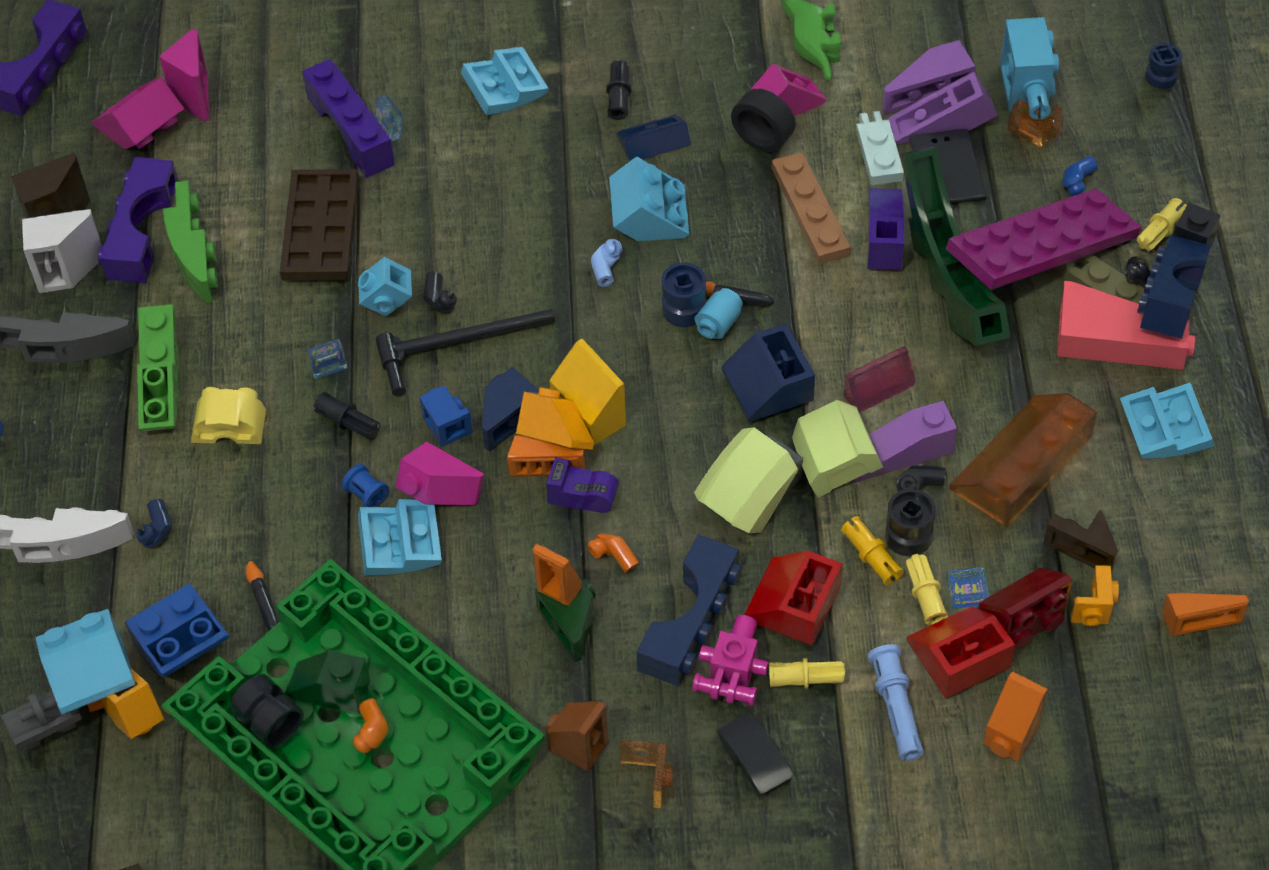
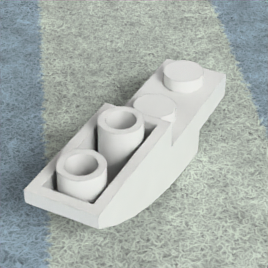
M77 507L70 509L56 508L53 520H46L40 517L31 519L11 518L6 515H0V549H13L18 562L42 563L81 558L117 547L132 540L134 536L128 514L116 510L104 512L89 511Z

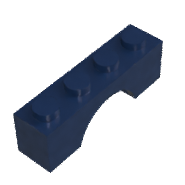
M1170 235L1167 246L1159 247L1137 313L1143 314L1140 328L1182 339L1195 296V292L1192 290H1198L1211 245Z
M697 535L683 562V583L693 591L697 598L696 602L686 614L677 619L651 623L636 652L637 671L678 687L685 674L689 676L692 674L698 658L696 652L700 644H707L712 633L713 624L711 622L715 614L720 616L723 613L728 599L726 593L730 585L736 586L740 579L743 566L739 564V549L708 537Z

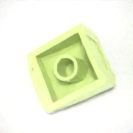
M836 400L798 418L792 439L797 454L803 457L802 467L810 486L818 498L830 493L832 489L866 473H872L883 468L857 407Z
M745 428L731 440L718 456L694 494L698 501L731 523L732 526L748 533H761L797 474L798 467L789 452L756 428Z

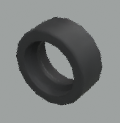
M751 89L733 107L731 112L732 125L737 134L747 144L763 152H775L780 149L791 137L796 127L795 117L790 107L776 94L765 89ZM754 112L764 117L773 129L761 123Z

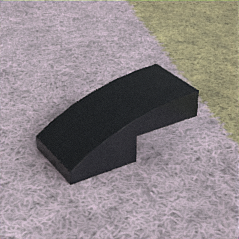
M751 712L716 730L734 764L739 763L757 796L764 794L794 776L771 738Z

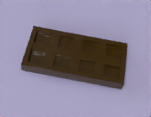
M357 169L292 170L280 264L281 281L349 280L359 182Z

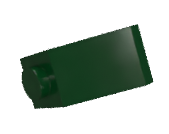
M586 578L581 580L582 588L569 606L539 592L537 588L535 589L538 611L575 662L582 659L594 617L593 599L596 598V594L591 583Z
M328 650L298 661L285 695L293 700L359 714V705L364 701L370 684L366 658Z

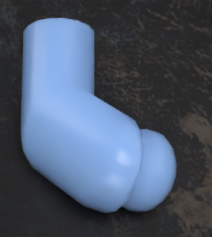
M616 239L607 240L591 257V265L596 281L601 287H607L614 281L610 268L616 263L622 252V245Z

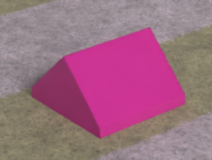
M195 29L185 34L161 54L159 58L166 84L181 103L184 110L202 121H208V71L198 30Z

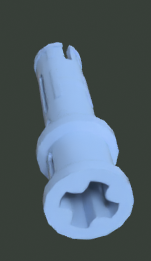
M882 645L874 648L867 655L868 662L874 666L877 677L875 688L884 697L897 744L899 759L902 761L904 759L906 761L915 760L924 754V750L918 736L912 708L907 696L910 681L908 676L903 674L899 658L902 652L898 645Z

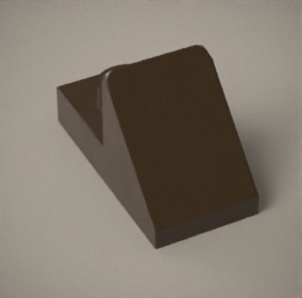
M1102 510L1098 511L1088 529L1080 526L1072 519H1065L1056 514H1053L1047 524L1044 545L1094 569L1096 565L1111 566L1112 574L1118 549Z

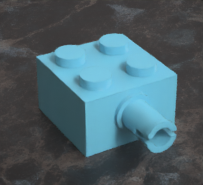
M1045 17L1006 20L1000 60V69L1009 112L1029 111L1031 118L1038 120L1037 110L1040 112L1041 119L1048 117L1051 113L1049 99L1050 96L1055 95V79L1053 74L1059 72L1058 55L1052 53L1054 47L1052 30H1047Z

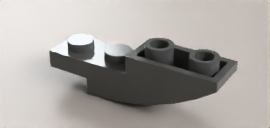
M63 312L59 323L49 320L39 321L22 319L16 316H0V347L20 349L25 362L64 363L83 361L120 352L133 347L136 342L130 321L120 317H101L86 313Z

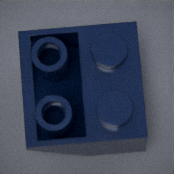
M787 323L753 334L722 365V372L749 422L814 400L815 374Z

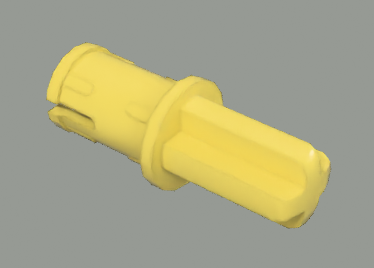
M1171 199L1160 213H1156L1150 218V224L1137 237L1138 247L1141 250L1152 251L1164 237H1169L1173 234L1175 225L1187 207L1184 204L1176 211V208L1183 202L1181 199Z
M918 554L912 555L911 558L906 560V567L914 587L912 595L918 599L925 623L930 626L948 617L939 593L941 585L939 581L934 579L927 557Z
M803 658V662L794 663L769 662L770 687L804 685V688L808 689V684L842 683L845 680V665L841 661L807 663V658Z

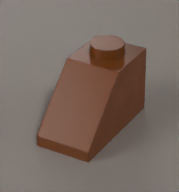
M600 701L567 703L560 714L555 713L547 724L546 733L549 751L588 772L609 742L606 705Z

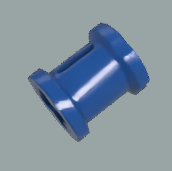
M364 464L352 467L342 481L343 490L347 493H354L362 500L363 507L380 506L386 500L390 491L389 486L385 482H378L369 474V469Z

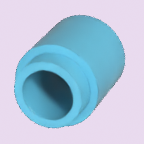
M727 288L712 294L695 316L697 329L704 337L721 339L741 314L743 302L739 295Z

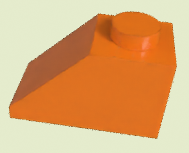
M1012 671L987 724L983 744L988 746L996 755L1004 758L1009 757L1018 762L1039 728L1047 688Z

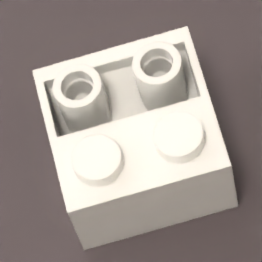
M91 209L22 219L23 250L39 293L73 288L99 263L98 253L102 244Z

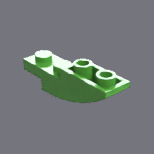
M188 180L175 182L176 207L163 209L164 223L172 252L181 274L193 291L206 303L213 302L212 288H218L215 267L211 268V262H216L214 242L207 241L205 229H201L199 218H195V213H200L198 193L191 192Z
M173 304L138 307L140 364H137L139 431L173 429L176 427L179 395V347L176 342L175 309Z

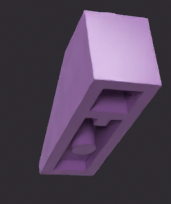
M957 40L930 48L890 82L883 91L882 112L884 115L903 110L962 77L975 72V65L961 42Z
M972 72L888 117L895 140L900 145L910 143L909 138L911 135L968 128V131L998 116L988 90L975 72Z
M944 401L910 410L869 434L883 468L872 473H866L854 479L853 482L855 483L954 453L957 427Z

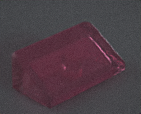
M905 346L898 348L845 375L844 397L850 405L857 407L859 413L915 385V376L907 348Z

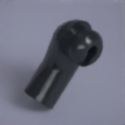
M1138 256L1130 258L1124 269L1127 271L1125 274L1126 280L1130 283L1137 281L1141 286L1146 285L1151 273L1147 264Z
M435 271L428 272L425 278L424 301L439 313L451 312L457 303L456 295L452 293L449 296L447 295L448 290L441 291L443 277L440 273Z
M912 465L898 477L896 489L899 492L905 489L920 490L926 484L944 485L945 467Z

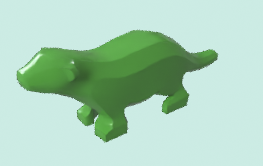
M781 0L782 9L793 24L792 41L796 52L805 60L817 65L822 70L824 79L830 81L831 69L829 61L832 63L840 62V53L838 51H841L839 32H834L831 38L827 34V32L834 31V3H829L826 8H821L804 0Z

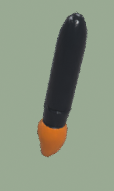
M706 282V297H711L714 292L727 288L737 293L743 303L764 307L774 304L773 298L767 294Z
M249 561L246 566V578L252 585L267 630L270 631L279 623V618L264 582L263 572L253 561Z

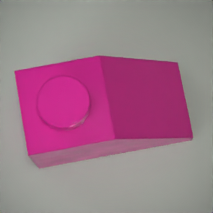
M772 64L751 88L765 89L773 92L790 107L794 116L821 106L827 101L812 79L776 64Z
M426 441L401 458L396 488L423 504L476 505L479 502L484 473Z

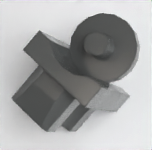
M53 691L39 698L36 697L35 693L27 696L29 699L28 703L1 715L17 750L24 748L27 751L39 746L43 738L55 732L65 733L76 728V722L82 720L78 709L61 714Z

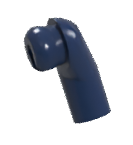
M154 499L147 504L152 522L149 525L144 524V531L138 529L136 534L137 540L147 548L160 545L172 528L165 502L162 499Z

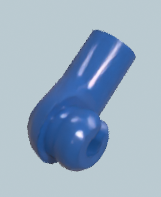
M1088 156L1070 165L1064 171L1062 184L1064 188L1067 187L1070 196H1075L1085 191L1086 186L1082 179L1095 172L1098 168L1093 157Z

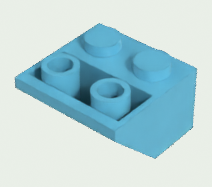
M637 156L609 177L613 228L636 241L679 239L690 235L686 191L684 184L679 179L669 176L655 165L649 164Z

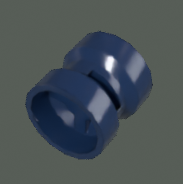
M1169 43L1155 45L1149 54V64L1145 74L1146 81L1155 88L1165 89L1172 87L1178 78V68L1182 60L1181 50Z

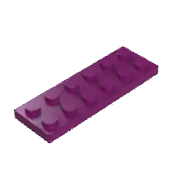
M1095 188L949 238L946 250L992 290L1137 238L1141 226L1128 213L1109 200L1104 193Z

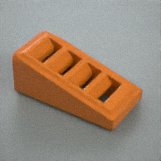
M515 435L507 457L509 475L519 477L549 476L555 457L569 460V466L586 469L584 450Z
M536 544L532 550L537 590L569 606L582 588L580 577L567 558Z
M1166 594L1162 615L1170 635L1177 636L1242 623L1249 600L1247 595Z

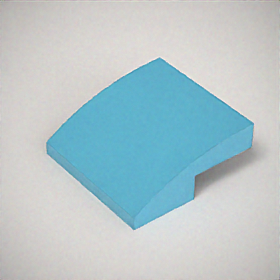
M523 47L494 50L492 60L466 63L462 67L461 74L486 115L497 114L520 107L540 98L548 92L546 83Z
M1191 383L1160 393H1156L1155 388L1151 387L1120 398L1142 459L1165 458L1214 447L1213 439Z
M398 499L396 508H359L357 516L364 576L412 572L441 564L442 558L434 504H423L418 500Z

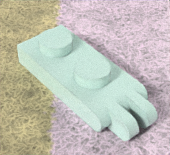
M880 111L872 112L873 122H869L867 113H860V123L856 124V134L870 185L903 181L904 171L889 120H882Z

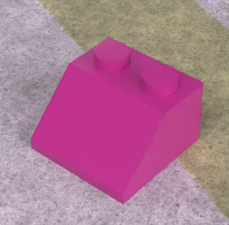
M159 77L139 86L94 119L92 123L97 129L124 149L134 145L140 149L154 139L151 133L160 127L163 131L176 123L178 118L175 115L184 108L163 78Z

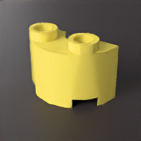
M215 387L203 389L201 398L197 401L191 443H216V440L219 438H230L236 444H261L266 408L257 399L258 393L246 387L238 390L218 389Z

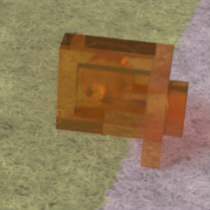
M1019 99L1012 106L1007 130L1041 147L1049 138L1053 139L1059 133L1063 123L1060 120L1063 108L1055 105L1051 109L1050 115L1044 119L1040 118L1039 109H1036L1038 120L1030 116L1028 103Z

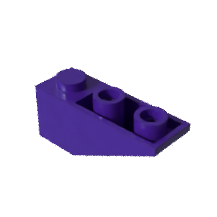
M869 188L867 269L901 270L904 247L902 189Z

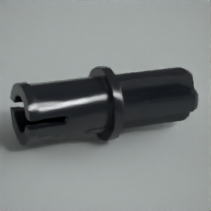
M623 59L620 61L614 60L611 63L610 83L606 86V92L609 95L607 113L614 120H622L628 116V96L632 91L631 85L628 83L629 67L627 61Z
M326 392L321 393L314 403V412L334 421L342 430L349 428L365 438L374 439L381 428L378 421L357 411V407L353 403L346 404Z

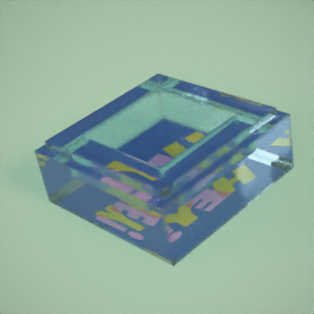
M387 95L378 97L375 119L390 137L391 142L398 140L401 136L402 114L390 97Z
M339 338L306 349L310 370L314 379L347 368L343 346Z
M984 567L947 571L946 579L953 609L968 608L970 606L978 607L980 601L990 596Z

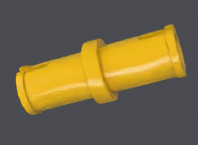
M859 516L851 518V521L854 523L853 526L847 521L842 526L841 532L846 535L860 552L858 557L861 561L869 563L883 580L885 586L894 583L891 579L892 576L898 581L904 574V570L899 567L885 550L886 544L881 538L876 539Z

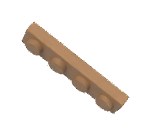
M803 152L772 160V171L818 265L850 256L851 247Z

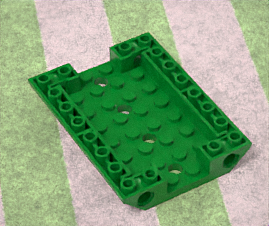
M329 559L276 605L280 620L276 626L231 665L220 655L216 657L161 706L163 710L342 870H431L521 783L541 748L545 735L332 559ZM328 650L366 658L370 684L364 701L375 699L388 724V734L376 749L372 748L368 753L359 752L353 744L354 736L360 733V729L365 723L360 712L356 714L293 700L304 712L303 722L290 739L277 747L269 748L252 732L251 724L245 725L231 711V700L236 691L254 676L266 674L283 690L285 695L298 661ZM283 665L289 668L288 672L282 677H271L269 675L270 670L276 666ZM327 710H337L340 712L339 718L333 722H324L320 719L321 715ZM381 755H389L394 759L392 764L386 768H377L373 765V762ZM441 801L446 803L448 808L441 815H431L427 812L428 806L433 802Z

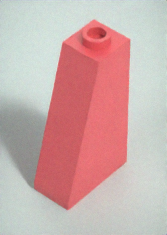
M1064 281L1060 302L1057 356L1183 370L1186 357L1193 356L1195 336L1189 335V320L1182 339L1140 328L1143 314L1137 313L1138 303L1072 281Z

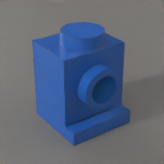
M445 385L440 388L431 389L419 397L422 417L441 447L473 433L468 408L463 407L458 396L452 397Z

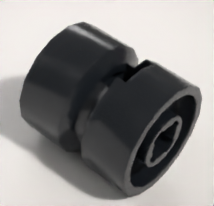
M918 489L901 490L893 495L888 503L885 540L888 547L901 556L912 557L914 554L921 555L928 550L932 543L936 506L933 499L927 493Z
M266 674L250 678L236 691L231 700V711L245 725L251 724L252 732L269 748L277 747L290 739L303 722V710L289 696L284 695L283 690Z

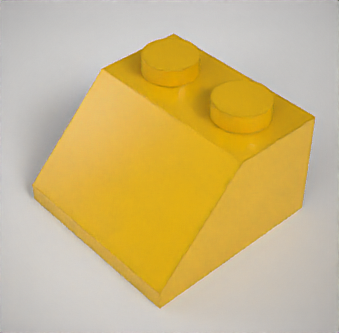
M583 338L578 340L549 380L550 389L559 390L560 398L574 401L595 445L626 426L625 388L620 378Z

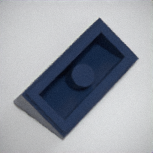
M676 114L617 132V137L630 161L636 156L640 159H645L686 147L691 142L687 122Z

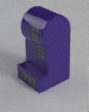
M555 457L546 483L548 504L605 513L612 508L619 481L608 472H591L587 469L569 466V460Z

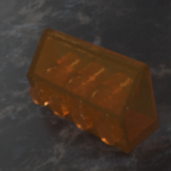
M1069 393L1034 395L949 485V489L1008 528L1092 437L1097 411Z

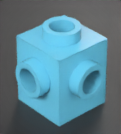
M383 257L370 269L365 270L359 277V304L387 317L412 297L411 270Z

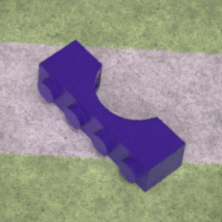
M47 0L32 19L38 41L40 42L39 46L25 58L12 62H0V110L23 116L28 108L36 102L37 96L46 84L51 82L55 72L68 59L71 51L85 36L87 30L80 8L54 0Z
M328 59L303 70L302 75L308 100L321 117L329 115L333 119L345 140L352 160L363 175L368 178L394 166L395 162L390 137L333 61Z
M135 157L131 170L126 171L123 193L118 195L116 199V213L114 219L110 220L107 226V240L105 245L100 247L98 253L99 265L103 266L107 280L147 282L154 255L148 236L137 229L142 220L149 214L171 207L176 193L175 182H179L173 160Z

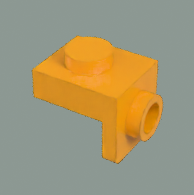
M1096 565L1091 583L1092 597L1074 598L1071 611L1072 623H1082L1087 626L1109 624L1113 603L1118 602V581H1112L1111 566Z

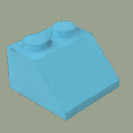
M109 609L98 613H89L78 621L63 627L49 629L43 635L35 637L42 665L61 714L136 685L124 642Z

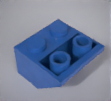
M190 583L125 621L133 645L150 669L162 678H165L229 639L228 633Z

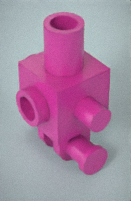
M738 615L735 618L731 633L720 631L715 648L702 645L699 660L710 663V678L696 673L692 687L693 692L711 694L710 698L718 700L720 695L726 696V702L734 704L735 700L748 703L749 706L754 705L757 688H748L752 673L766 676L769 661L757 659V639H753L757 627L755 619L746 615Z

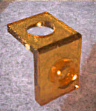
M620 740L621 763L656 766L653 786L654 808H662L664 787L671 788L673 778V764H667V744ZM642 750L649 753V755L638 756L630 753V751Z

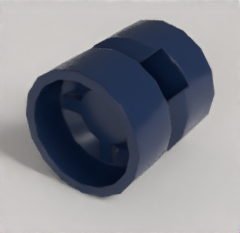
M677 263L668 267L661 278L663 316L674 326L691 327L696 325L695 316L706 303V276L702 269L695 264Z

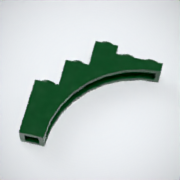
M931 146L901 153L912 216L908 217L913 249L926 256L931 288L945 297L950 330L977 346L1011 338L1005 303L997 298L982 281L946 250L949 238L961 234L947 194L937 147Z

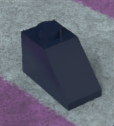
M513 367L502 375L495 376L485 389L482 431L484 445L489 452L516 432L524 392H539L533 384Z

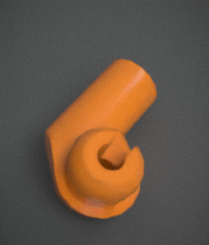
M601 533L596 535V539L588 543V550L594 558L599 559L604 554L614 556L624 573L631 571L640 564L626 541L620 536Z
M368 699L359 705V711L365 723L361 727L360 733L354 736L353 744L361 753H368L372 748L376 749L388 734V724L375 699Z

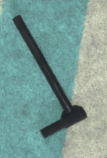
M548 309L402 342L400 338L392 333L385 332L379 334L375 341L382 367L387 372L392 394L394 396H401L406 392L400 370L405 355L555 322L553 310Z

